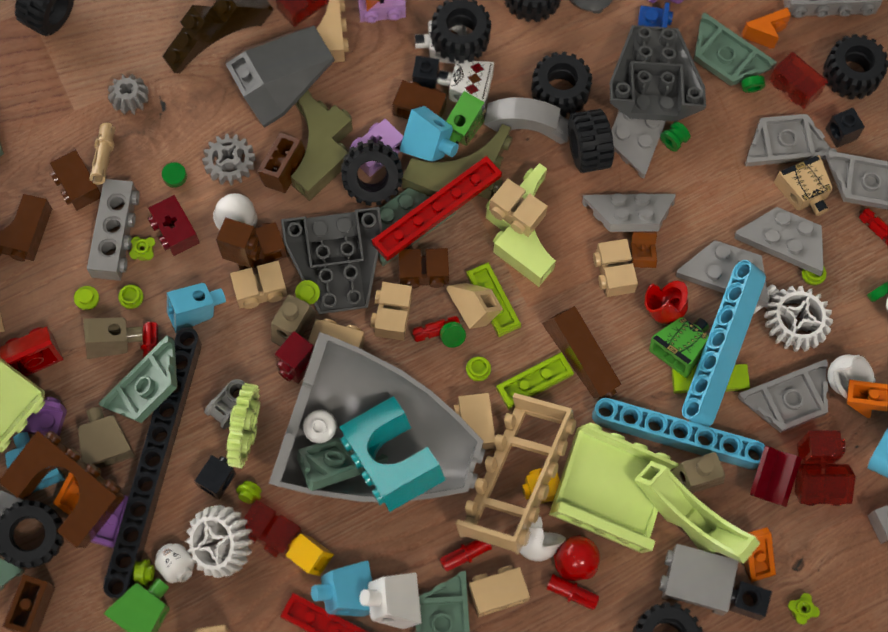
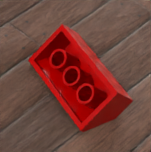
M47 326L35 328L28 335L21 338H12L5 345L0 346V358L25 377L64 360L56 340Z

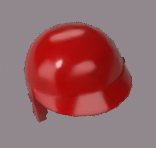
M678 280L668 283L662 289L656 284H651L645 294V307L656 322L671 324L675 320L683 318L688 311V289L684 282Z
M577 535L567 538L558 547L554 554V562L557 571L564 579L568 581L587 580L595 576L598 571L600 553L598 547L591 539Z

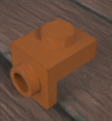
M657 231L632 232L630 253L632 257L631 263H633L634 267L656 268L657 253L655 244Z

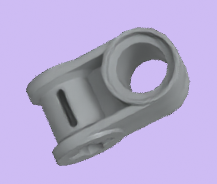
M241 379L231 380L205 408L204 413L207 416L211 415L221 423L220 427L223 429L230 426L231 411L233 406H236L237 398L232 396L235 390L242 389V385L245 382Z

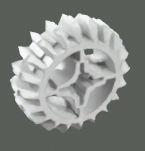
M793 286L789 287L787 291L782 289L779 291V295H773L771 302L767 305L766 309L768 311L764 314V318L768 321L765 323V327L772 328L769 336H777L776 344L781 341L785 343L784 349H788L790 345L793 346L794 352L798 351L800 346L804 352L808 351L810 346L814 349L819 345V342L823 343L826 340L825 335L831 332L829 326L833 323V319L829 318V316L832 314V310L825 309L828 301L821 302V294H817L816 297L812 295V288L807 292H804L803 286H799L797 291ZM791 303L800 304V306L798 307H792L790 305L786 307L784 305ZM801 312V314H800V316H799V318H801V320L799 321L798 325L796 326V323H797L796 317H797V315ZM799 330L812 331L810 334H796Z
M222 505L206 507L203 511L195 514L196 518L189 521L192 528L186 530L190 538L184 542L190 544V549L187 552L193 555L192 561L198 563L197 570L204 571L205 575H213V577L220 578L231 576L243 569L242 565L249 562L247 555L252 553L248 545L254 542L248 538V534L252 530L245 528L248 520H240V512H234L233 508Z

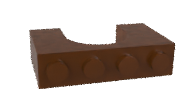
M23 194L13 221L9 226L0 231V256L2 254L9 255L11 258L22 262L25 259L34 261L52 212V207L47 199Z
M51 430L48 432L37 431L1 476L0 484L17 498H28L43 478L52 470L62 467L70 471L79 485V499L76 507L57 532L74 547L86 548L125 499V496L119 492L121 490L119 485L109 479L106 481L100 476L101 471L91 463L85 464L80 459L82 455L72 447L66 448L60 443L62 438Z

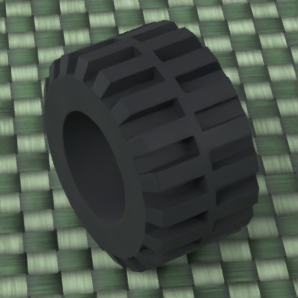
M17 0L15 3V16H17L16 19L21 24L42 36L53 35L68 19L74 5V0Z
M446 0L443 6L439 5L432 17L431 42L437 53L441 51L440 56L442 58L448 57L449 61L453 63L455 60H459V63H464V60L472 62L474 57L479 58L482 56V51L485 52L489 44L491 31L490 15L488 12H485V7L482 4L478 6L476 0H453L452 2ZM462 25L470 28L473 32L467 35H457L449 29Z
M505 0V5L507 8L510 7L509 12L512 15L516 13V18L520 20L523 17L526 18V22H530L531 19H534L535 22H540L541 18L546 20L550 14L554 15L561 0Z
M852 34L851 38L848 35L843 37L842 40H838L835 43L824 64L823 76L827 78L826 84L828 86L831 85V90L834 93L838 91L840 93L839 96L843 98L845 95L853 100L856 96L858 99H863L865 95L870 96L876 91L888 71L887 52L882 51L884 47L881 44L877 45L875 39L869 40L866 35L858 37V34ZM846 62L859 64L865 72L852 70Z
M554 52L551 57L548 55L543 57V62L539 61L534 69L531 86L532 98L560 108L561 116L566 117L567 113L571 115L576 113V110L581 111L584 104L587 103L592 85V73H589L590 68L588 65H584L585 61L582 58L576 59L577 55L572 53L569 56L567 52H562L561 55H558L557 52ZM556 79H563L570 82L573 87L568 90H559L554 88L550 82Z
M594 109L572 113L568 122V136L572 157L579 172L586 173L611 168L614 159V144L611 127L603 110Z
M368 140V143L364 144L361 141L357 143V147L354 148L352 146L349 149V153L345 154L344 162L341 166L343 186L348 191V195L351 198L355 197L356 202L360 204L362 201L366 202L368 206H371V202H376L377 206L381 205L383 200L386 202L390 201L391 195L396 196L398 193V187H401L403 177L401 161L396 151L394 152L391 146L388 144L385 146L379 140L377 143H374L373 140ZM369 161H377L385 166L386 175L378 183H365L359 179L357 174L360 166Z
M23 500V502L12 504V507L6 508L0 517V555L5 558V561L17 567L32 568L47 564L54 556H57L60 552V547L63 546V536L57 532L63 524L62 519L54 509L42 502ZM28 518L40 521L45 528V538L42 544L33 550L20 548L14 539V531L17 525L22 520Z
M670 602L652 606L643 613L633 628V632H653L657 625L669 624L676 628L678 632H703L702 626L698 627L697 625L699 621L697 617H692L689 614L691 611L688 608L683 610L680 608V604L670 605Z

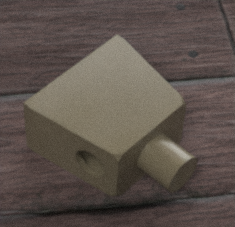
M289 294L271 323V341L281 346L293 331L303 337L315 317L316 311L310 304Z
M125 318L83 319L87 359L125 354L128 352V343L143 341L141 327L126 328Z
M101 407L87 410L89 423L78 427L81 460L85 464L91 463L98 469L135 457L114 415L104 417Z
M716 452L684 461L671 471L691 493L724 484L725 473ZM682 475H685L686 483L684 482Z

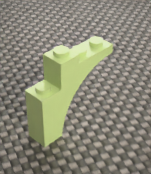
M540 163L535 169L530 168L523 177L524 181L520 187L526 190L522 196L524 199L529 194L535 196L538 188L545 180L547 168ZM489 200L485 207L487 208L486 219L501 229L493 240V253L539 287L554 270L556 260L544 249L535 230L527 237L523 233L515 232L506 221L495 218L489 210Z
M651 461L636 477L635 481L666 521L682 527L697 548L713 554L716 552L744 564L760 545L755 536L732 525L703 504L673 475L668 467Z

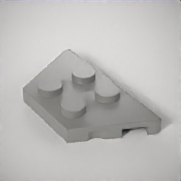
M619 110L611 130L614 152L618 153L627 165L630 163L638 171V175L644 179L666 121L631 119Z
M808 114L765 117L759 120L745 166L801 162L817 155L823 160L826 159L828 151L837 152V150L830 148L824 140V134L815 127Z
M828 151L826 159L843 202L888 210V161Z
M645 193L583 195L582 203L585 207L590 206L593 209V216L601 221L609 232H649L660 230L663 220L669 214L671 205L675 204L676 195Z
M776 207L740 228L735 233L734 239L816 275L821 276L823 273L822 226Z
M714 240L677 270L676 277L725 293L733 269L738 262L748 260L764 272L762 255ZM765 280L757 305L767 308L769 298Z
M826 359L741 392L737 397L767 423L782 433L828 413V400L826 398V393L828 392V381H826L828 362Z

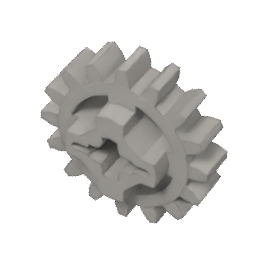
M225 134V139L221 140L217 136L215 144L213 142L208 143L210 150L204 149L205 157L202 158L206 173L210 174L213 181L219 178L221 185L225 183V180H228L229 184L233 185L236 179L242 183L243 175L248 178L250 177L248 169L254 170L256 158L253 153V147L248 145L247 139L244 138L239 141L237 134H235L233 139H230L229 135ZM244 153L245 160L244 162H241V159L243 158L242 154ZM215 156L217 157L216 165H214Z

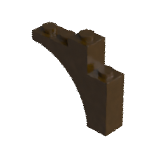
M216 0L212 7L192 5L180 21L183 28L162 57L174 73H181L198 54L221 38L245 28L262 26L274 9L267 0Z

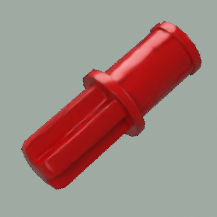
M146 322L143 325V344L140 346V349L143 350V358L158 344V324L156 322Z
M474 540L466 545L462 543L460 548L442 556L440 562L445 571H450L466 562L472 563V559L492 550L491 544L479 540Z
M555 574L552 575L546 590L567 598V602L571 600L591 610H594L599 602L598 595L577 586V582L572 584L555 576Z

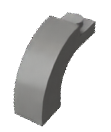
M512 97L498 99L487 105L484 125L496 132L504 124L511 127V130L528 129L537 131L559 144L568 141L569 120L561 116L560 108L536 99Z

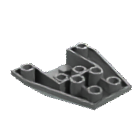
M632 25L610 80V103L628 118L679 121L705 110V86L678 28Z
M311 26L245 47L226 59L225 64L243 97L265 128L284 116L329 68L335 59L316 27Z
M379 207L357 209L355 212L311 218L304 216L281 219L284 244L302 281H314L320 288V297L314 303L318 313L326 314L368 308L379 252L373 246L372 239L382 232Z

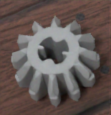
M122 74L121 80L113 79L114 85L108 86L110 93L108 94V99L112 103L113 108L116 111L121 110L124 115L129 110L134 115L135 109L143 110V103H148L149 90L144 85L141 77L136 79L135 75L131 74L129 78H126Z

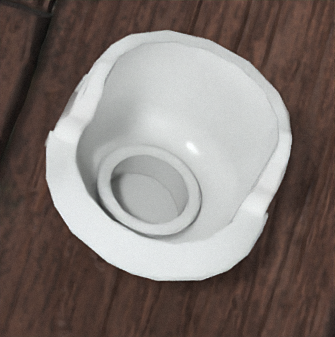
M232 193L222 197L216 204L213 212V219L219 230L225 217L254 226V228L257 225L258 217L254 205L248 197L242 194Z
M845 354L839 356L831 363L828 369L827 377L830 387L845 399H847L849 379L875 383L873 369L869 362L860 355Z
M541 516L538 517L536 523L531 524L529 541L526 546H522L520 551L523 557L535 562L551 558L556 553L558 547L566 540L561 534L543 532Z

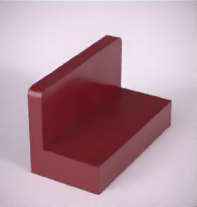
M765 446L750 495L787 507L802 458Z

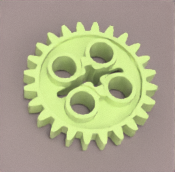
M244 383L239 391V397L237 396L236 406L232 408L229 422L230 432L226 446L228 466L243 468L248 459V454H250V447L254 445L260 411V389H258L259 386Z

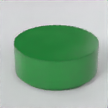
M756 75L743 79L741 81L742 90L746 93H752L764 89L766 86L764 76Z
M172 162L163 168L162 178L167 186L177 188L186 182L187 173L183 165Z
M888 282L866 295L871 302H875L888 294Z
M449 322L441 328L440 338L445 346L455 348L465 341L466 332L460 323Z

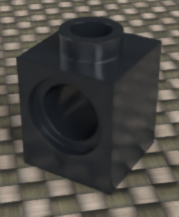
M416 56L412 81L429 89L436 88L439 75V59Z
M850 108L833 115L825 129L836 148L857 140L865 126L855 109Z
M211 455L194 482L198 488L220 500L235 477L236 472L233 467L228 466V459L220 456L218 459Z
M741 581L736 587H733L729 611L760 621L766 617L772 591ZM743 594H748L753 598V606H747L743 602Z

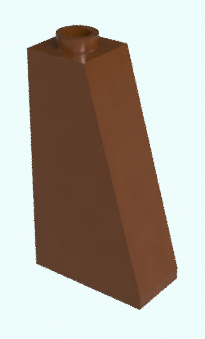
M575 306L558 313L542 323L594 399L601 397L609 398L617 393L615 388L622 384Z

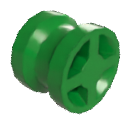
M675 121L670 125L669 130H664L661 133L660 138L669 150L676 152L680 149L682 143L690 140L691 136L683 124Z

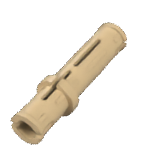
M102 123L100 125L99 136L94 144L96 151L89 179L90 181L93 180V183L97 185L103 184L106 180L110 152L114 148L113 136L115 127H112L111 123Z

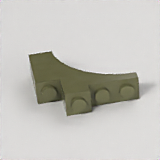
M307 90L295 105L303 115L308 126V145L302 162L294 174L291 175L292 186L307 200L311 201L341 172V166L344 162L343 158L345 154L349 153V150L341 141L353 131L352 117L346 110H340L336 105L328 110L323 102H317Z
M502 124L496 135L484 147L461 159L448 162H425L411 158L402 177V188L405 190L411 188L431 197L485 156H488L497 168L500 169L504 158L501 155L504 150H509L513 137H510L511 127ZM498 179L479 193L478 196L490 200L493 194L502 186L503 180Z

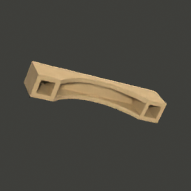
M329 0L327 11L316 28L334 57V62L345 61L344 52H349L348 38H343L342 33L347 32L346 18H341V12H345L344 0Z

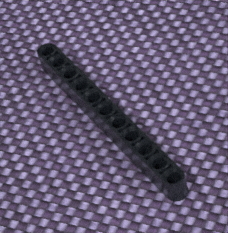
M190 327L180 329L174 340L176 366L182 361L188 362L184 369L176 368L177 385H180L181 388L178 392L171 393L153 412L104 580V592L113 601H117L135 583L134 567L136 562H141L200 355L201 341L197 332ZM186 339H195L191 345H183V342ZM166 409H174V413L170 417L162 416ZM159 433H167L164 441H155ZM160 457V462L156 466L148 465L151 458ZM145 482H153L150 490L141 491V487ZM145 506L146 511L142 516H134V511L137 507ZM132 531H138V538L133 542H127L128 534ZM126 556L131 557L130 565L126 568H120L119 563L121 559ZM118 582H123V590L119 594H113V586Z

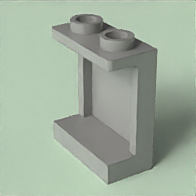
M676 544L672 550L668 549L664 565L668 566L667 575H662L659 590L663 591L661 598L665 600L672 598L713 610L714 614L723 616L729 610L739 561Z

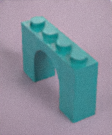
M394 396L339 426L344 435L340 438L347 452L353 451L354 454L350 455L355 466L357 469H364L361 475L367 486L373 485L375 487V490L372 491L379 505L384 503L389 512L446 480L440 464L428 447L399 463L381 464L375 461L377 452L385 443L411 429L404 410Z

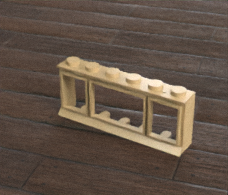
M514 393L515 409L513 414L506 413L504 418L505 432L503 435H496V452L493 457L487 456L485 460L487 470L484 479L477 478L475 483L477 495L474 501L468 500L466 502L465 511L467 517L465 521L457 520L456 526L460 538L469 537L519 554L522 546H526L529 541V529L531 524L536 523L539 517V505L542 500L547 498L549 481L551 478H555L557 474V462L560 456H564L566 452L567 438L569 434L572 435L574 433L576 420L573 417L572 408ZM525 415L561 424L552 447L516 437ZM512 446L548 456L526 509L489 498ZM487 507L520 517L521 521L514 537L478 526L477 524L484 508Z

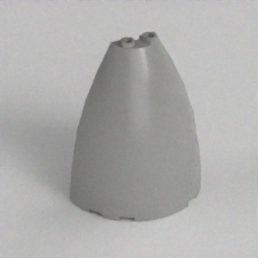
M319 332L269 484L313 495L359 502H377L372 493L375 487L373 485L368 487L362 475L314 491L309 490L297 461L298 449L317 444L307 439L303 432L304 419L315 410H327L335 416L338 428L333 438H342L344 435L339 426L394 396L404 410L411 429L385 443L377 452L376 457H379L381 454L387 455L389 457L387 464H395L428 447L440 464L446 479L410 501L443 497L468 492L469 488L473 489L478 474L473 473L476 463L481 464L485 454V449L482 448L484 441L435 393L403 370L356 346Z

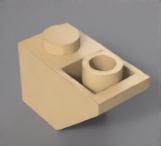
M469 283L449 285L446 288L469 329L487 326L503 310L493 291L489 288Z

